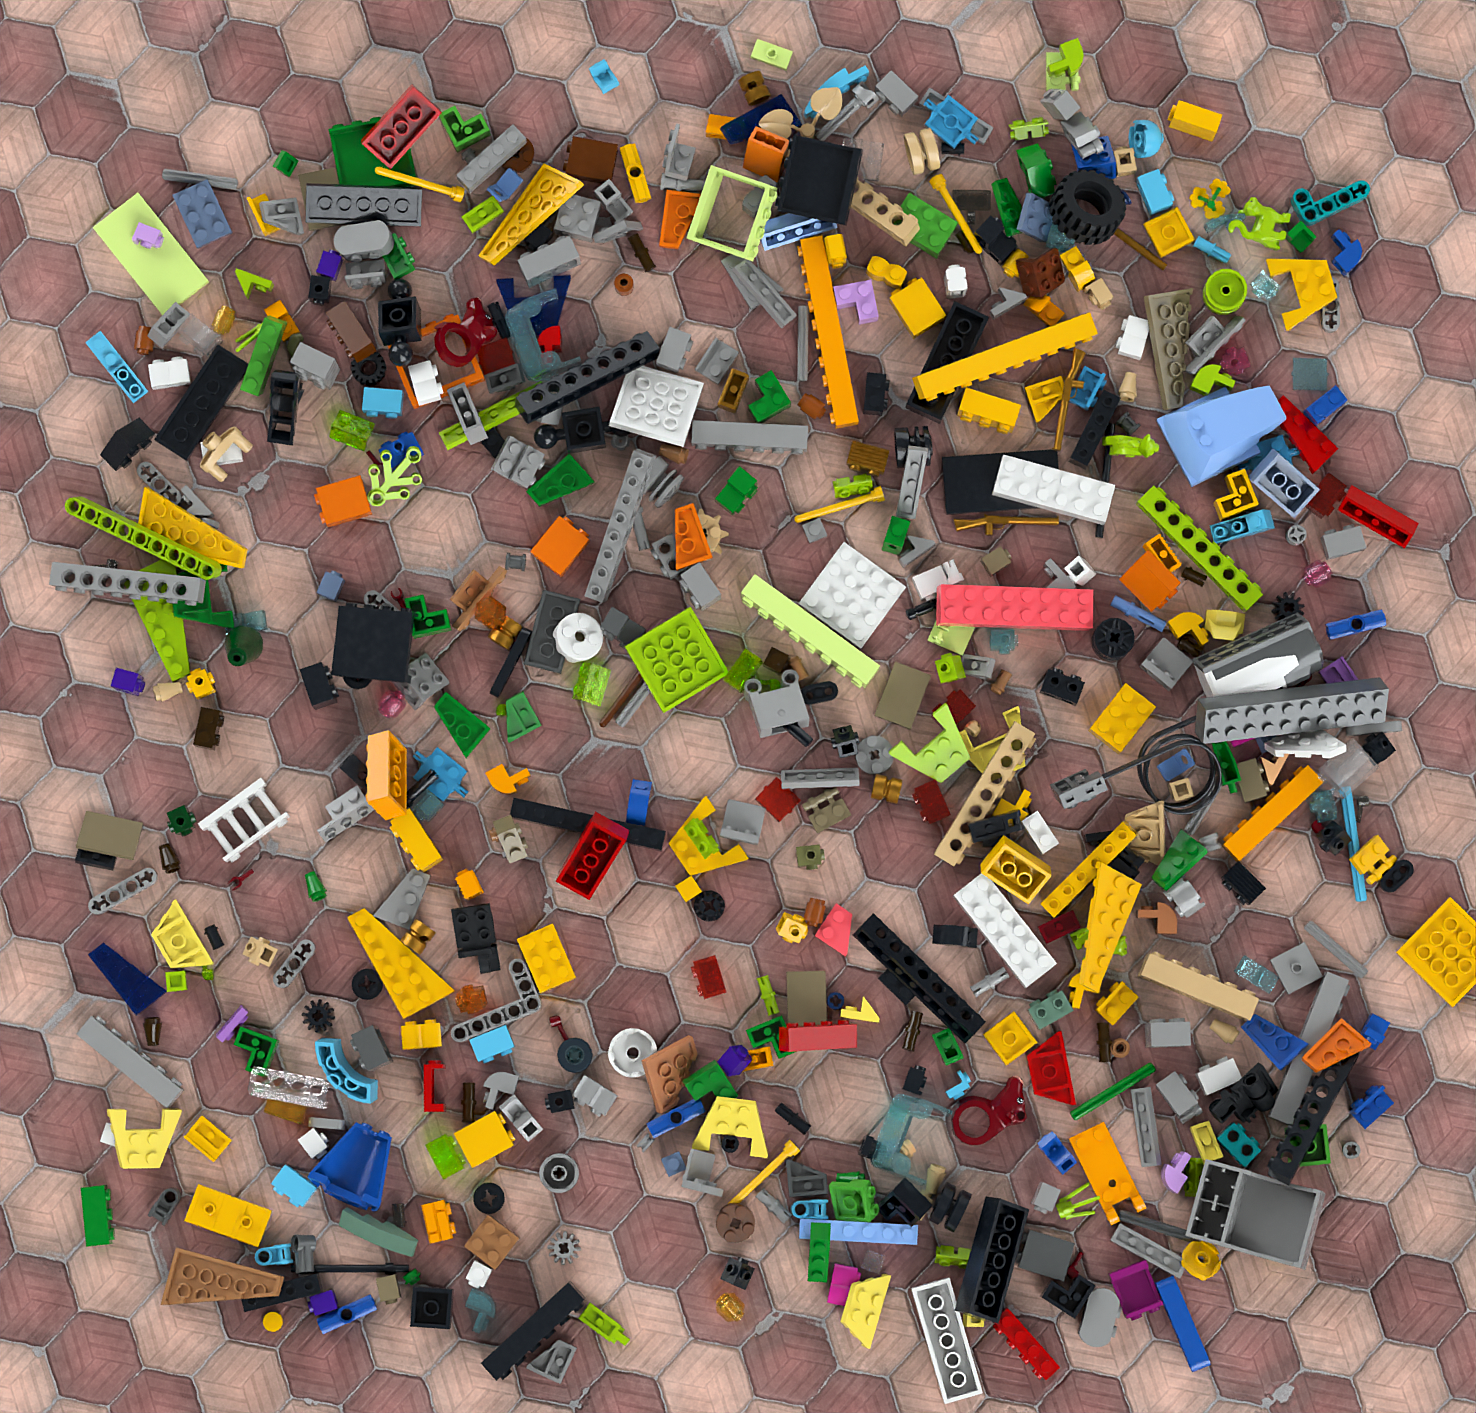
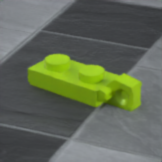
M591 1302L578 1318L609 1342L611 1341L615 1344L618 1340L626 1346L630 1341L623 1334L625 1329L621 1327L622 1325Z

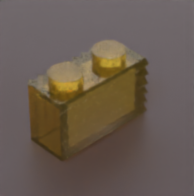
M270 1094L263 1112L303 1124L308 1106Z

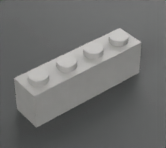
M512 124L456 175L457 180L469 193L473 192L527 143L526 137Z

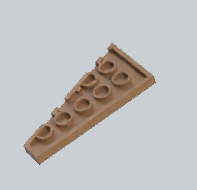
M176 1247L161 1305L279 1296L284 1276Z

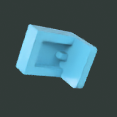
M605 59L589 68L594 82L603 94L620 85Z
M961 1070L956 1072L961 1083L945 1092L949 1099L952 1097L954 1100L965 1095L963 1091L970 1087L968 1084L971 1082L966 1072L962 1073Z

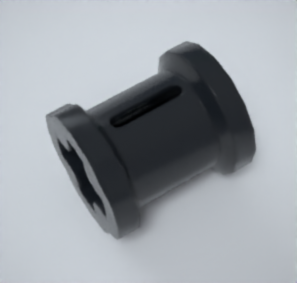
M728 1135L723 1138L721 1145L725 1152L733 1153L738 1149L739 1141L735 1136ZM726 1139L730 1141L735 1140L734 1149L725 1148L727 1144Z

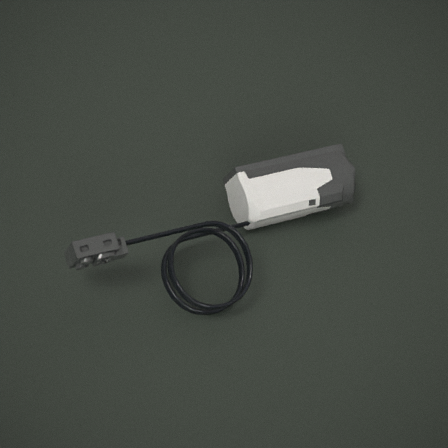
M1298 612L1192 659L1207 698L1289 688L1309 679L1311 674L1323 668L1324 663L1322 650L1314 636L1309 621ZM1195 715L1152 735L1143 744L1138 759L1102 775L1098 771L1089 775L1088 771L1084 769L1050 784V787L1059 804L1064 809H1071L1076 807L1079 802H1087L1097 797L1096 795L1107 791L1105 779L1137 766L1141 785L1147 794L1155 802L1161 800L1155 797L1152 792L1148 778L1151 759L1181 746L1195 745L1205 749L1210 760V775L1205 787L1196 796L1184 802H1164L1165 811L1177 815H1187L1205 808L1214 800L1221 787L1222 770L1214 752L1206 744H1202L1199 738L1189 734H1175L1165 737L1153 745L1147 755H1145L1149 746L1160 737L1196 722ZM1178 739H1190V740L1177 741V742H1174V743H1172V744H1169V745H1167V746H1165V747H1163V748H1160V747H1162L1163 745H1165V744H1167V743H1169V742H1171V741H1174V740H1178ZM1217 771L1215 786L1210 795L1204 801L1188 809H1172L1184 808L1201 800L1211 789Z

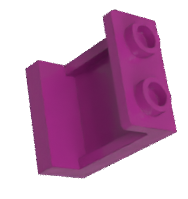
M1141 1260L1108 1273L1126 1319L1130 1318L1131 1321L1141 1318V1313L1156 1312L1163 1305L1146 1260Z

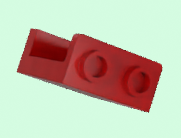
M430 1060L428 1064H424V1112H446V1104H434V1070L446 1069V1065L441 1064L440 1060Z

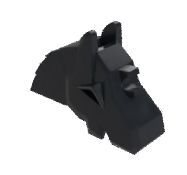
M275 370L271 374L270 420L267 442L293 446L297 411L305 390L302 389L303 383H300V375L296 372ZM283 388L292 389L293 395L283 394ZM279 411L292 413V418L278 416ZM277 423L291 425L290 432L276 430Z

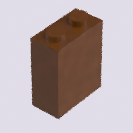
M573 136L572 142L568 141L566 152L569 153V158L564 160L563 171H566L567 175L578 180L603 184L608 179L612 181L618 144Z

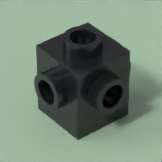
M851 725L832 729L834 737L831 738L833 749H837L839 758L859 754L857 743H860L858 733L853 732Z
M1383 732L1377 735L1374 733L1370 734L1364 739L1366 743L1360 747L1373 766L1386 760L1396 751Z
M1333 820L1316 835L1320 841V848L1326 853L1329 851L1334 856L1351 841L1345 829Z
M729 1257L720 1279L746 1290L755 1268L749 1266V1261L738 1257L737 1260Z

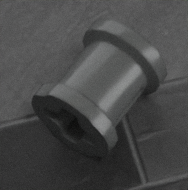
M1128 411L1115 424L1120 425L1127 432V436H1131L1141 425L1137 424L1129 416L1130 413Z
M507 553L505 569H521V571L525 572L526 554L518 556Z

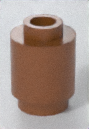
M622 273L615 278V290L619 295L627 296L632 293L634 283L630 275ZM627 282V285L622 286L620 283Z
M139 326L136 331L134 350L137 351V354L149 355L150 352H153L154 342L148 337L152 327Z
M805 393L797 404L801 411L814 420L817 418L821 419L827 411L825 409L826 404L812 394L808 395Z
M810 898L809 902H807L804 921H807L806 924L808 926L817 927L818 924H822L826 908L824 900Z

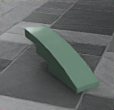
M348 1207L342 1211L339 1226L380 1247L410 1257L414 1256L418 1240L388 1220L381 1223L369 1214L362 1217Z

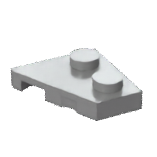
M297 198L262 201L259 203L264 223L296 235L304 234Z
M620 219L615 221V225L611 227L606 226L599 229V233L593 235L595 243H606L626 236V233L631 230H643L641 222Z
M559 1339L529 1363L526 1368L561 1384L577 1347Z

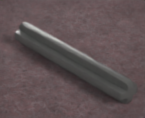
M1120 1210L1118 1217L1121 1221L1188 1242L1193 1240V1238L1185 1236L1187 1231L1185 1229L1125 1210Z

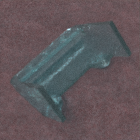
M556 288L526 298L509 309L505 314V320L524 375L531 382L557 375L573 366L577 367L582 364L580 356L561 363L560 357L556 352L547 351L542 353L530 318L540 313L541 304L558 298Z
M905 1094L894 1096L876 1139L874 1151L870 1155L872 1166L902 1179L906 1178L917 1185H925L926 1180L908 1174L911 1168V1161L906 1155L899 1152L913 1117L926 1119L931 1115L932 1111L948 1117L952 1115L953 1111Z

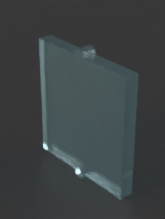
M1293 358V372L1291 373V376H1293V390H1327V377L1329 375L1327 373V359Z

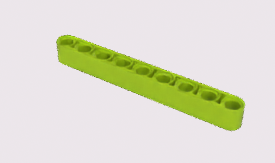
M81 496L73 497L65 502V510L70 515L202 579L217 578L221 574L222 568L217 561ZM75 501L79 505L78 510L74 506ZM92 509L95 511L94 518L91 516ZM109 517L112 520L111 526L107 522ZM125 525L129 529L128 534H126L124 531ZM142 533L145 535V542L141 540ZM158 542L162 544L161 550L158 549ZM175 549L179 552L178 559L174 556ZM192 558L196 561L195 567L191 564ZM208 566L213 570L212 575L208 573Z

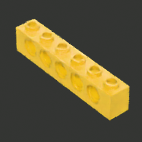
M1123 821L1041 905L1053 917H1056L1097 876L1098 868H1095L1096 861L1108 865L1138 833L1126 821Z

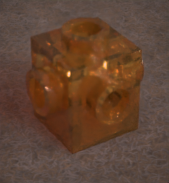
M492 596L476 603L475 619L486 627L492 629L505 623L506 606Z
M472 984L461 987L462 989L455 997L456 1005L460 1008L461 1013L474 1014L488 1004L484 985L473 987Z

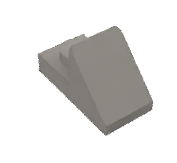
M999 287L998 293L1004 302L998 301L993 304L989 314L993 320L1025 302L1027 299L1026 294Z
M187 485L181 489L184 494L182 498L188 505L193 503L186 510L197 518H212L215 516Z
M907 535L906 539L913 550L911 551L909 548L900 554L902 558L899 559V563L904 568L935 547L936 543L934 540Z
M1051 558L1043 565L1045 573L1050 578H1055L1046 588H1076L1074 583Z
M963 654L961 659L965 675L983 680L991 678L995 659Z

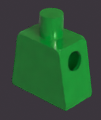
M896 516L891 517L882 551L900 556L911 521Z

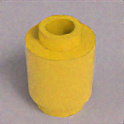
M1016 249L1003 264V273L1010 278L1018 277L1016 260L1019 258H1029V256L1022 250Z

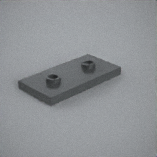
M543 590L524 665L558 674L562 673L565 657L556 649L553 631L562 619L578 612L581 599Z

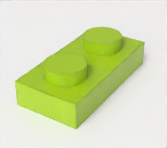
M492 195L461 218L473 234L504 213V211Z

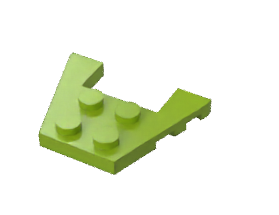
M946 702L933 713L934 718L945 728L938 736L917 754H914L902 740L889 751V754L940 783L970 759V755Z

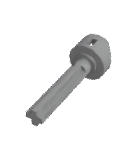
M861 81L852 89L855 98L839 112L837 117L830 120L815 134V137L818 140L824 141L861 106L870 109L879 100L874 91L869 90L865 83Z

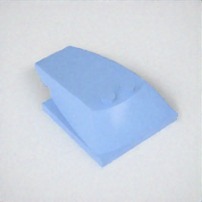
M1270 385L1229 394L1225 386L1208 394V396L1206 395L1158 418L1156 422L1190 486L1193 487L1261 453L1257 446L1259 439L1284 422L1286 415Z

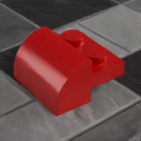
M552 326L545 329L537 340L538 352H541L542 366H545L546 371H554V352H562L560 326Z

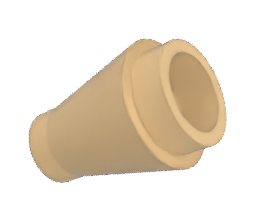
M1125 373L1118 391L1120 400L1124 402H1133L1134 398L1137 397V375L1135 373Z
M180 682L157 683L156 686H153L156 701L161 700L163 702L177 694L183 693Z
M1216 1018L1210 1026V1029L1226 1044L1230 1043L1232 1045L1240 1033L1236 1029L1237 1027L1221 1022Z
M937 1164L930 1165V1168L927 1170L926 1192L937 1193L939 1186L946 1176L945 1167Z

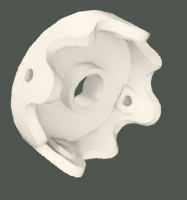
M573 613L566 616L553 631L557 651L567 661L572 663L591 659L598 653L603 643V634L599 623L593 617L584 613ZM576 632H581L584 635L582 642L576 640Z
M629 1028L621 1031L612 1039L608 1057L613 1068L621 1075L639 1077L645 1074L641 1060L656 1053L657 1047L655 1041L648 1033L640 1029ZM631 1047H635L639 1051V1055L635 1059H631L627 1055V1051Z

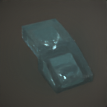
M1242 213L1224 215L1205 223L1204 229L1208 234L1224 224L1228 230L1231 221L1236 219L1243 222L1246 215Z
M264 610L233 615L234 628L244 625L246 627H253L257 631L268 630ZM225 628L226 636L232 629Z
M1245 955L1234 970L1236 974L1270 994L1279 979L1277 975Z

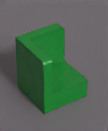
M1300 221L1286 234L1285 239L1299 253H1302L1316 239V235Z

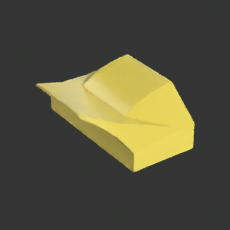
M1206 610L1204 629L1208 630L1214 639L1235 641L1239 634H1243L1245 614L1223 610Z

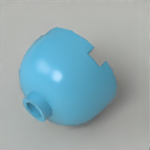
M1135 120L1133 122L1135 125L1129 129V147L1134 148L1135 158L1151 157L1159 151L1164 140L1163 133L1158 125L1150 120Z

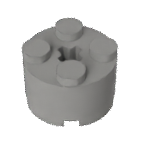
M1185 875L1167 891L1163 892L1170 902L1174 900L1177 904L1175 910L1181 918L1184 916L1189 918L1206 906L1204 902L1200 904L1199 900L1201 897L1188 880L1184 882L1183 878L1186 877Z
M558 1153L550 1155L541 1164L539 1171L540 1180L551 1192H567L578 1182V1164L567 1154ZM558 1167L565 1172L561 1179L554 1175V1171H557Z

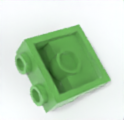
M852 1179L850 1183L832 1181L829 1184L836 1220L871 1222L877 1216L879 1205L874 1202L876 1190L874 1186H871L870 1180Z

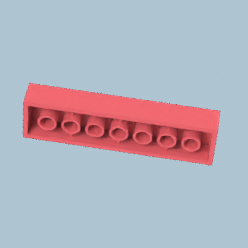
M941 584L937 587L936 626L1089 631L1093 628V590Z

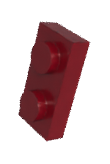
M1071 910L1037 928L1045 944H1048L1081 928V925L1074 911Z

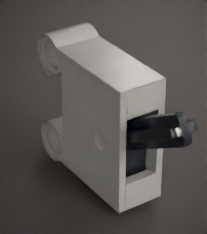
M784 671L781 677V689L761 693L762 685L759 680L754 678L747 680L744 685V698L749 702L760 738L789 732L804 747H807L812 743L813 738L802 729L809 727V715L798 684L799 675L796 671ZM792 680L793 683H787L786 681ZM755 689L756 692H750L749 690Z

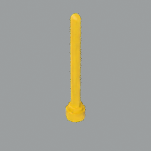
M382 167L375 168V173L378 175L449 195L453 201H462L465 190L463 187L452 186L450 188Z
M943 174L932 177L929 181L932 188L940 192L975 253L980 254L982 248L946 189V179Z
M881 486L873 488L869 494L797 515L794 520L796 523H800L872 500L879 503L885 501Z
M791 1140L786 1142L783 1148L784 1151L729 1203H740L789 1156H796L800 1149Z

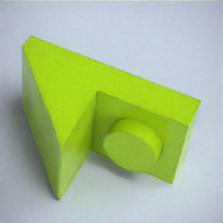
M236 268L235 273L247 299L250 297L253 286H256L255 289L266 293V290L272 292L274 287L272 281Z

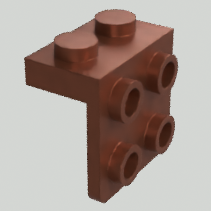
M1051 248L1036 259L1019 258L1016 260L1022 290L1026 296L1041 298L1065 282L1057 248Z

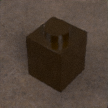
M771 647L763 667L780 675L789 655Z

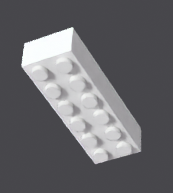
M1003 455L992 495L1104 525L1115 485Z
M982 873L953 895L956 902L1024 988L1028 987L1057 964L993 881Z
M947 1277L912 1287L911 1291L944 1404L983 1393L960 1312L954 1311L957 1302L950 1278Z

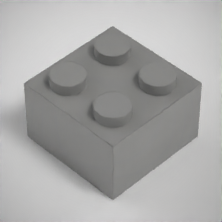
M577 195L571 196L559 208L554 227L555 234L566 237L570 236L574 239L592 243L601 210V201Z
M700 562L680 575V586L685 593H690V601L696 610L700 608L701 611H704L721 599V593Z

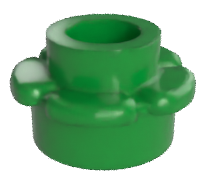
M414 1268L403 1276V1279L406 1281L404 1284L414 1285L420 1280L419 1276L421 1273Z

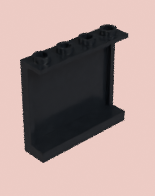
M794 134V137L790 138L788 144L790 155L785 158L784 162L786 173L780 180L779 187L782 188L781 195H777L775 206L778 207L777 210L847 226L863 150Z
M346 603L345 606H339L331 675L411 684L412 676L408 675L414 617H418V614L413 613L412 609L401 608V611H394V607L382 606V610L375 609V605L364 604V608L357 607V604Z

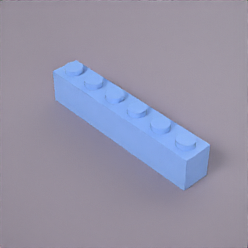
M800 1219L799 1239H810L811 1222L831 1223L830 1240L917 1245L918 1225L916 1224L911 1227L909 1224Z

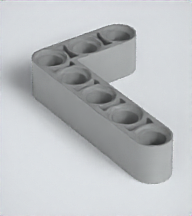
M514 959L509 964V971L521 999L455 1025L451 1030L453 1040L465 1042L536 1013L541 1009V999L527 964L523 960ZM517 962L522 963L524 967L520 973L513 971V965ZM524 980L529 981L531 984L528 991L520 989V984ZM532 998L538 1001V1006L535 1009H529L527 1006V1002ZM512 1006H518L520 1009V1013L516 1017H512L509 1014V1009ZM495 1013H499L502 1017L499 1024H493L491 1021V1017ZM478 1020L482 1021L484 1025L483 1029L479 1032L473 1029L474 1022ZM458 1028L465 1030V1036L462 1039H458L455 1036V1031Z

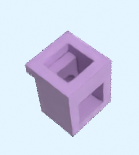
M139 222L132 241L136 245L141 242L140 245L151 249V247L160 248L164 237H162L163 234L160 230Z

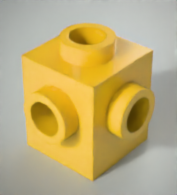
M197 668L190 672L191 675L187 676L189 681L186 682L190 693L194 692L198 700L216 692L213 686L215 679L211 672L208 673L205 669Z
M784 912L776 927L778 935L783 936L782 938L785 941L800 943L801 939H804L808 933V926L802 916Z

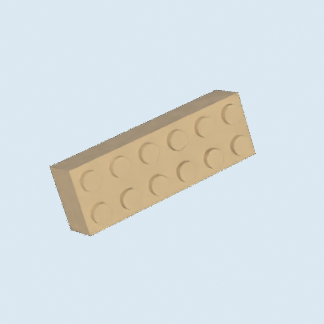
M1152 952V954L1149 953L1145 956L1137 977L1243 1021L1251 1020L1259 998L1255 997L1256 993L1246 989L1242 991L1237 990V985L1230 982H1224V984L1218 982L1219 978L1210 974L1206 976L1201 975V970L1194 967L1184 968L1182 967V962L1174 959L1170 961L1165 960V956L1158 952Z

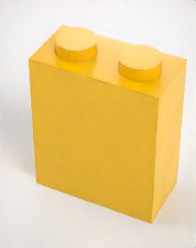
M1179 100L1177 105L1172 106L1167 120L1171 121L1170 128L1212 142L1218 130L1222 114Z
M922 277L918 280L917 278L910 280L907 283V287L902 290L900 288L894 290L891 293V297H889L890 304L913 339L946 319L945 312Z
M494 1111L454 1133L472 1168L514 1146L513 1141L516 1139L511 1130L507 1131L503 1124L506 1121L502 1113L497 1114Z

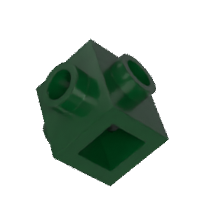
M183 805L167 812L170 820L167 824L171 833L175 832L176 835L181 834L184 837L193 832L192 829L196 828L194 824L197 822L195 815L192 811L189 812L187 806ZM184 819V823L180 825V821Z

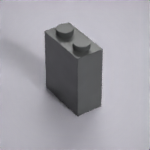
M1028 1229L1027 1233L1024 1232L1021 1244H1024L1022 1252L1018 1251L1015 1261L1018 1263L1017 1267L1064 1281L1075 1243Z

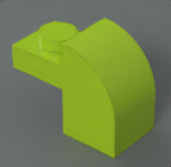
M1078 38L1060 44L1059 52L1063 60L1048 65L1047 72L1049 77L1053 75L1055 77L1062 76L1066 73L1065 71H1068L1069 76L1072 77L1079 71L1084 54Z
M1211 364L1198 371L1190 386V390L1203 396H1208L1213 384L1222 388L1226 386L1227 390L1231 391L1236 381L1229 374H1219L1220 365Z

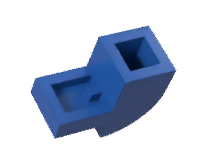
M1339 229L1332 235L1331 239L1342 252L1332 260V263L1345 276L1359 262L1362 255V247L1358 239L1351 243L1348 234L1344 231L1341 232Z
M633 779L627 809V823L645 826L652 782Z
M1370 1013L1360 1032L1371 1043L1370 1048L1376 1050L1379 1043L1382 1044L1385 1039L1383 1035L1390 1022Z
M1053 1131L1044 1135L1037 1143L1040 1150L1062 1175L1077 1163L1073 1155L1066 1149Z

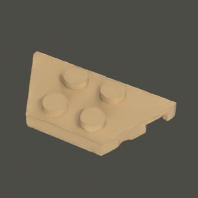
M1162 800L1125 815V821L1138 833L1127 845L1128 848L1137 856H1142L1145 859L1144 862L1148 863L1150 861L1158 866L1165 856L1164 801Z

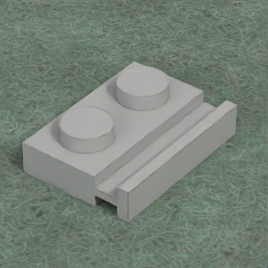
M715 337L695 368V371L719 385L739 352Z

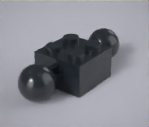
M395 279L389 284L388 296L391 300L378 301V333L384 346L392 345L388 356L390 361L396 366H406L413 358V350L407 343L422 341L421 308L416 296L411 297L412 287L410 283L404 279Z
M599 406L562 412L564 428L555 429L551 425H541L534 432V441L538 447L550 449L556 445L557 441L566 439L568 454L606 448L604 433L613 432L619 437H625L631 432L609 426L610 421L602 422Z

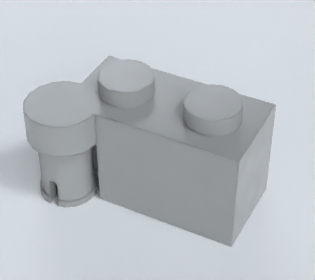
M1079 112L1068 120L1061 121L1065 137L1078 150L1082 160L1094 153L1098 154L1104 151V147L1098 138L1100 136L1099 129L1096 125L1093 126L1089 117H1085Z
M1174 1071L1157 1083L1156 1088L1174 1113H1176L1180 1122L1184 1124L1193 1116L1197 1117L1203 1111L1198 1105L1197 1100L1199 1097L1193 1089L1189 1090L1182 1074L1178 1075Z

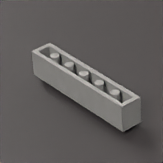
M693 420L691 444L698 450L715 447L714 450L718 451L734 448V451L744 452L745 449H753V452L763 453L764 450H772V453L776 454L791 451V454L796 455L807 452L808 426Z
M91 1016L76 1035L162 1105L170 1108L184 1091L181 1088L182 1083L175 1077L170 1079L165 1075L167 1071L160 1065L154 1066L151 1063L152 1059L144 1052L142 1054L136 1051L137 1046L131 1041L125 1042L120 1038L122 1034L116 1029L112 1028L110 1030L106 1027L107 1022L100 1016L96 1018Z

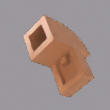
M1157 902L1156 910H1153V906H1141V910H1136V918L1156 919L1155 934H1177V917L1174 910L1167 904Z

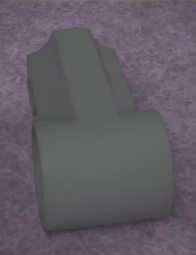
M293 1235L291 1249L295 1252L296 1273H314L313 1252L316 1249L315 1236Z

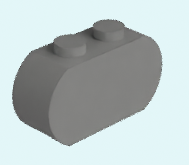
M376 220L340 227L334 236V246L344 259L351 262H360L362 259H379L380 256L389 254L394 246V238L392 236L393 233L386 224Z
M1095 1288L1085 1302L1078 1334L1081 1340L1089 1346L1102 1347L1110 1342L1111 1337H1115L1117 1326H1114L1116 1318H1120L1122 1307L1119 1306L1120 1301L1113 1291L1106 1288Z

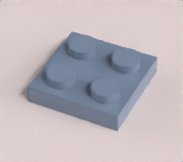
M1026 193L1017 230L1039 242L1047 243L1053 216H1050L1049 202L1033 193Z

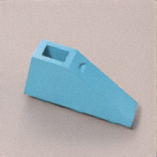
M1265 509L1210 525L1213 541L1216 544L1275 528L1270 510Z

